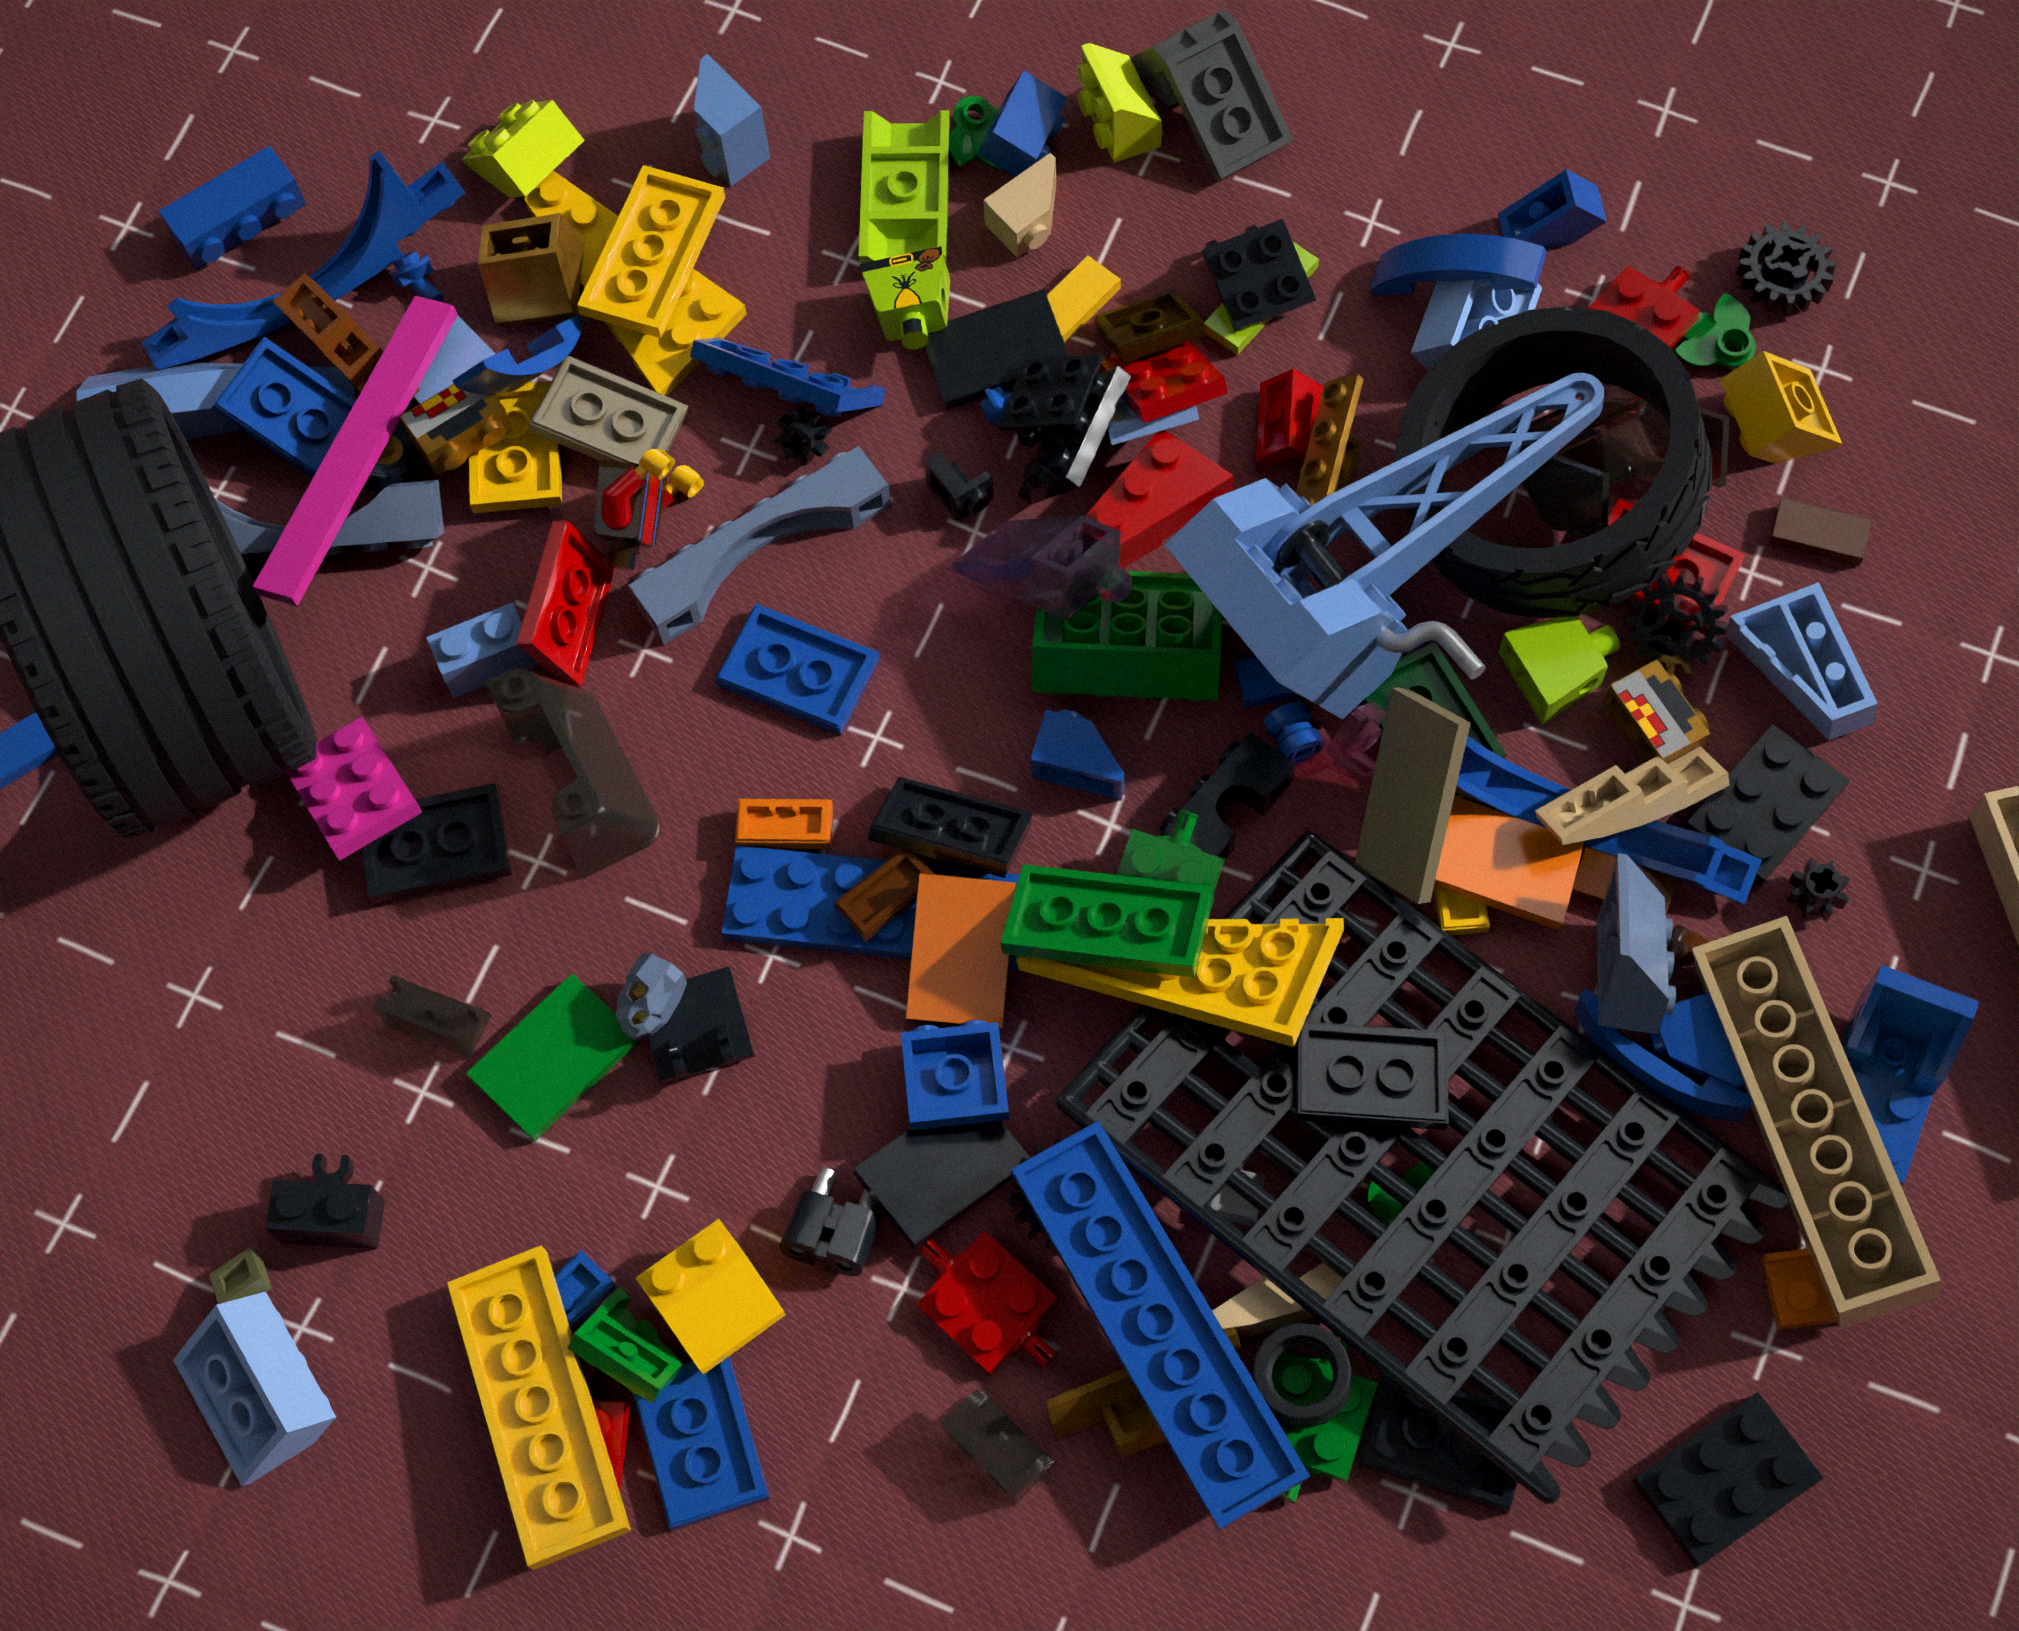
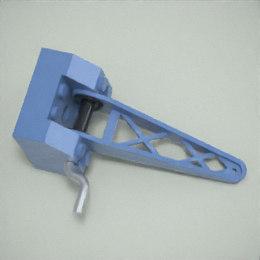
M1587 373L1568 375L1326 496L1313 506L1303 496L1299 497L1286 483L1279 488L1264 478L1213 498L1164 545L1278 683L1341 719H1344L1391 676L1402 652L1411 651L1426 641H1437L1470 679H1475L1484 672L1486 667L1453 629L1444 623L1429 621L1419 623L1408 630L1401 622L1406 617V614L1389 595L1589 426L1602 411L1604 388L1601 382L1593 375ZM1566 409L1562 422L1552 430L1528 432L1534 417L1546 410ZM1517 428L1516 433H1510ZM1530 445L1522 452H1520L1522 446ZM1510 446L1503 466L1466 492L1437 493L1446 471L1484 448ZM1428 483L1424 494L1409 495ZM1431 506H1447L1426 521ZM1419 507L1409 534L1393 546L1390 545L1369 520V518L1384 509ZM1348 531L1354 534L1374 558V560L1350 575L1347 574L1325 548L1326 545ZM1309 573L1321 586L1323 591L1318 592V590L1306 579Z

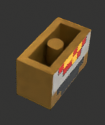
M454 384L399 416L409 439L436 476L441 475L447 470L460 467L468 457L485 447L499 443L507 433L513 430L505 408L495 394L470 393L457 389Z
M1658 659L1610 684L1603 705L1644 763L1659 756L1669 764L1699 746L1704 749L1711 734L1705 716L1699 709L1691 707L1683 696L1682 686L1678 678L1671 671L1666 672Z

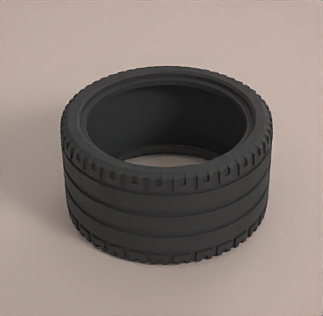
M142 378L117 385V391L115 392L107 389L74 403V408L69 411L60 408L30 420L24 429L19 430L13 427L0 432V639L39 719L78 787L98 815L111 828L128 839L154 831L156 825L163 827L194 814L196 807L200 805L210 807L240 794L242 787L249 785L251 788H255L283 776L287 768L295 771L316 759L317 748L313 724L292 669L261 597L252 587L254 584L253 579L222 512L169 408L158 391Z

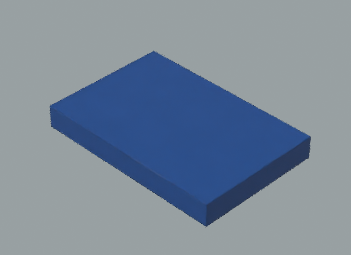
M263 337L214 402L212 410L313 478L356 400L269 339Z
M755 603L715 680L717 686L842 735L880 661V654L878 651Z
M730 1356L704 1375H702L693 1361L681 1365L675 1379L653 1404L633 1393L671 1531L770 1499Z

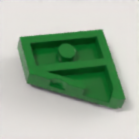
M618 1288L574 1333L567 1348L583 1358L588 1364L597 1367L626 1386L632 1393L641 1396L653 1404L675 1379L682 1364L671 1349L659 1340L657 1331L647 1319L639 1323L626 1308L630 1300L629 1295L623 1289Z

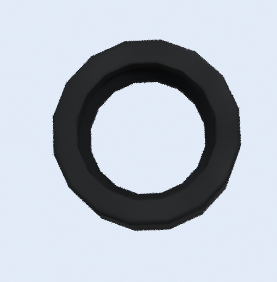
M1295 1323L1278 1328L1264 1339L1255 1355L1253 1380L1275 1418L1287 1426L1308 1429L1326 1424L1341 1412L1350 1396L1352 1371L1346 1349L1334 1334L1317 1325ZM1298 1346L1312 1347L1323 1353L1330 1362L1333 1371L1332 1386L1327 1395L1317 1403L1306 1406L1295 1405L1282 1399L1272 1382V1370L1278 1357L1286 1350Z

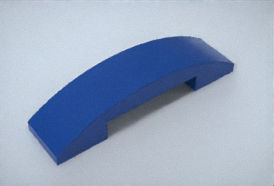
M1448 234L1424 237L1397 245L1381 254L1370 291L1372 295L1413 294L1416 282L1489 279L1494 290L1537 288L1547 252L1543 246L1493 235Z
M577 315L554 326L528 343L526 347L532 357L519 364H516L509 350L506 349L482 360L453 379L452 382L457 389L485 395L503 394L519 389L559 364L569 355L579 339L583 321Z
M1584 989L1578 999L1574 1013L1580 1026L1593 1044L1679 1109L1706 1118L1741 1122L1752 1105L1749 1095L1711 1076L1707 1078L1701 1087L1619 1033L1620 1028L1598 1025V996L1588 989Z

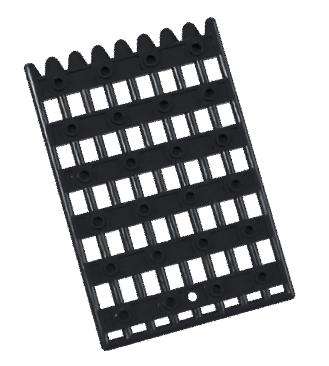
M1306 831L1223 919L1248 920L1252 916L1261 924H1280V919L1299 918V924H1325L1326 918H1343V932L1365 948L1366 951L1351 968L1333 955L1326 974L1337 983L1321 1001L1315 997L1305 1022L1368 1026L1379 1014L1396 1028L1446 1031L1448 1083L1457 1074L1494 1103L1482 1118L1476 1122L1448 1100V1125L1465 1137L1453 1152L1447 1157L1412 1128L1343 1123L1337 1129L1330 1122L1296 1120V1043L1294 1047L1267 1040L1277 1050L1259 1067L1225 1040L1233 1030L1142 1005L1057 1095L1055 1104L1062 1113L1082 1129L1100 1121L1126 1165L1542 1503L1554 1504L1560 1496V1487L1541 1461L1543 1456L1546 1455L1572 1467H1583L1591 1457L1590 1448L1572 1424L1573 1418L1577 1417L1603 1429H1612L1618 1424L1621 1419L1620 1410L1602 1386L1603 1380H1609L1633 1391L1644 1390L1650 1382V1374L1631 1348L1633 1342L1664 1354L1674 1352L1679 1345V1336L1660 1311V1308L1665 1305L1692 1317L1703 1315L1708 1308V1300L1689 1275V1271L1694 1269L1719 1280L1731 1279L1737 1270L1736 1263L1718 1240L1717 1236L1719 1233L1747 1244H1757L1763 1238L1765 1231L1760 1221L1745 1203V1200L1751 1198L1776 1209L1785 1208L1789 1201L1783 1187L1657 1091L1630 1073L1607 1053L1312 831ZM1309 854H1312L1320 861L1303 878L1294 870ZM1282 885L1290 893L1273 909L1265 901ZM1360 891L1395 917L1380 935L1344 909ZM1436 949L1472 976L1458 994H1455L1420 967ZM1407 981L1443 1008V1011L1429 1027H1426L1391 1000ZM1513 1008L1551 1036L1536 1054L1498 1026ZM1161 1014L1170 1022L1151 1040L1143 1032ZM1484 1041L1522 1069L1507 1088L1469 1060ZM1130 1047L1138 1054V1057L1120 1074L1111 1066ZM1211 1054L1247 1082L1230 1102L1194 1074ZM1592 1067L1631 1096L1616 1115L1577 1087L1578 1083ZM1098 1081L1107 1090L1088 1108L1080 1100ZM1180 1088L1216 1116L1199 1136L1162 1108ZM1563 1101L1602 1130L1601 1134L1587 1150L1548 1120ZM1288 1115L1325 1144L1308 1164L1271 1135ZM1148 1123L1152 1124L1184 1150V1153L1167 1171L1131 1143ZM1672 1128L1712 1158L1698 1177H1695L1657 1148ZM1535 1135L1574 1165L1559 1184H1556L1519 1155ZM1396 1143L1400 1144L1435 1172L1419 1192L1380 1162ZM1257 1150L1294 1178L1293 1182L1278 1199L1240 1170ZM1643 1163H1646L1684 1192L1683 1196L1669 1213L1629 1183ZM1505 1170L1545 1200L1529 1220L1490 1190ZM1366 1178L1370 1179L1405 1207L1389 1227H1386L1350 1198ZM1226 1185L1263 1214L1246 1235L1209 1206ZM1615 1198L1619 1199L1656 1228L1641 1248L1600 1218ZM1476 1205L1516 1235L1500 1256L1460 1226ZM1335 1213H1338L1374 1242L1373 1246L1358 1263L1354 1262L1319 1233ZM1586 1233L1627 1263V1266L1612 1284L1571 1254ZM1446 1241L1486 1271L1470 1292L1430 1262ZM1305 1248L1344 1279L1327 1300L1288 1270ZM1557 1269L1598 1300L1582 1321L1542 1290V1287ZM1416 1277L1456 1308L1439 1329L1399 1298ZM1528 1305L1569 1337L1553 1358L1511 1326ZM1385 1313L1425 1344L1424 1348L1409 1366L1405 1365L1368 1335ZM1498 1342L1539 1374L1522 1396L1481 1363ZM1467 1380H1470L1509 1412L1492 1434L1450 1401Z

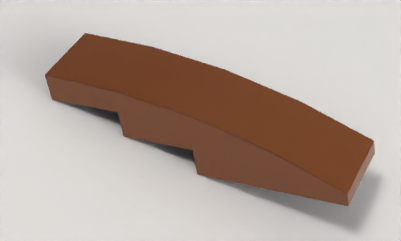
M304 273L275 298L273 303L361 393L384 351L355 323L345 310L313 279Z

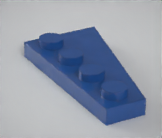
M719 337L693 341L690 357L706 363L708 371L722 375H731L732 373L742 377L741 382L743 384L759 389L773 388L779 391L778 397L787 401L797 403L810 402L815 404L814 410L818 413L839 417L841 412L883 405L886 388L871 384L867 388L856 389L849 386L850 377L837 373L829 375L812 372L808 374L809 365L794 360L773 359L771 363V353Z

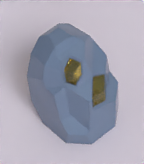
M641 953L627 974L625 985L618 995L616 1018L626 1037L632 1040H640L652 1036L670 1019L687 985L684 973L672 963L653 954Z

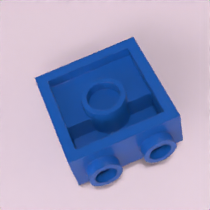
M969 1020L956 1027L938 1028L934 1025H922L912 1029L911 1032H901L911 1130L1009 1120L998 1022L987 1023L983 1020Z

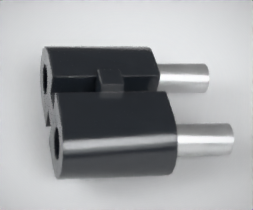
M822 1167L819 1170L812 1190L803 1191L799 1194L779 1248L786 1256L813 1266L816 1261L826 1264V1270L846 1276H859L862 1273L881 1223L880 1217L874 1212L877 1203L864 1189L858 1205L847 1201L845 1206L834 1204V1197L828 1196L836 1173L832 1169Z

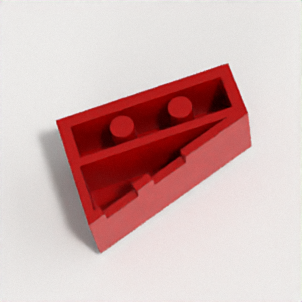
M1159 431L1079 522V550L1108 570H1122L1161 546L1162 540L1183 528L1213 498L1233 491L1234 475L1167 431Z

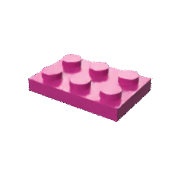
M363 716L318 741L315 760L295 771L290 768L285 769L339 861L422 813L416 800Z

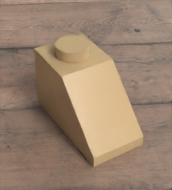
M1051 153L983 200L985 225L1017 258L1030 249L1035 250L1044 244L1048 236L1051 235L1056 192V158Z

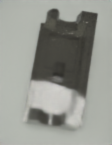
M392 975L389 983L393 988L389 999L378 996L373 1006L374 1011L383 1024L471 1058L490 1020L491 1014L484 1011L481 1007L463 1003L408 982L397 975Z
M978 1389L975 1390L941 1422L943 1433L1015 1505L1055 1465V1462L983 1390L981 1392Z

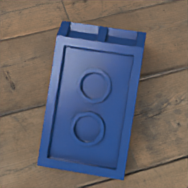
M1881 965L1858 997L1841 1039V1045L1902 1186L1905 1182L1933 1094L1944 1083L1974 1020L1979 1001Z

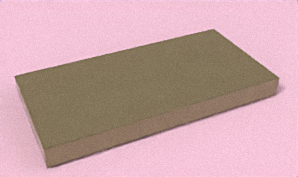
M1406 687L1392 688L1355 864L1415 903L1421 904L1431 901L1471 723Z

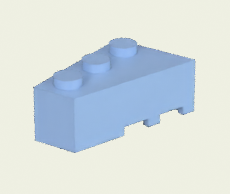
M1819 582L1730 616L1728 639L1828 741L1873 724L1878 703Z

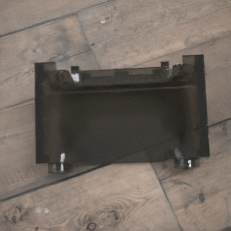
M518 668L505 671L485 681L515 746L523 744L524 741H532L540 745L546 755L562 748L578 778L577 781L563 787L556 793L552 799L551 811L582 879L654 843L659 833V823L655 811L597 699L591 692L526 669Z

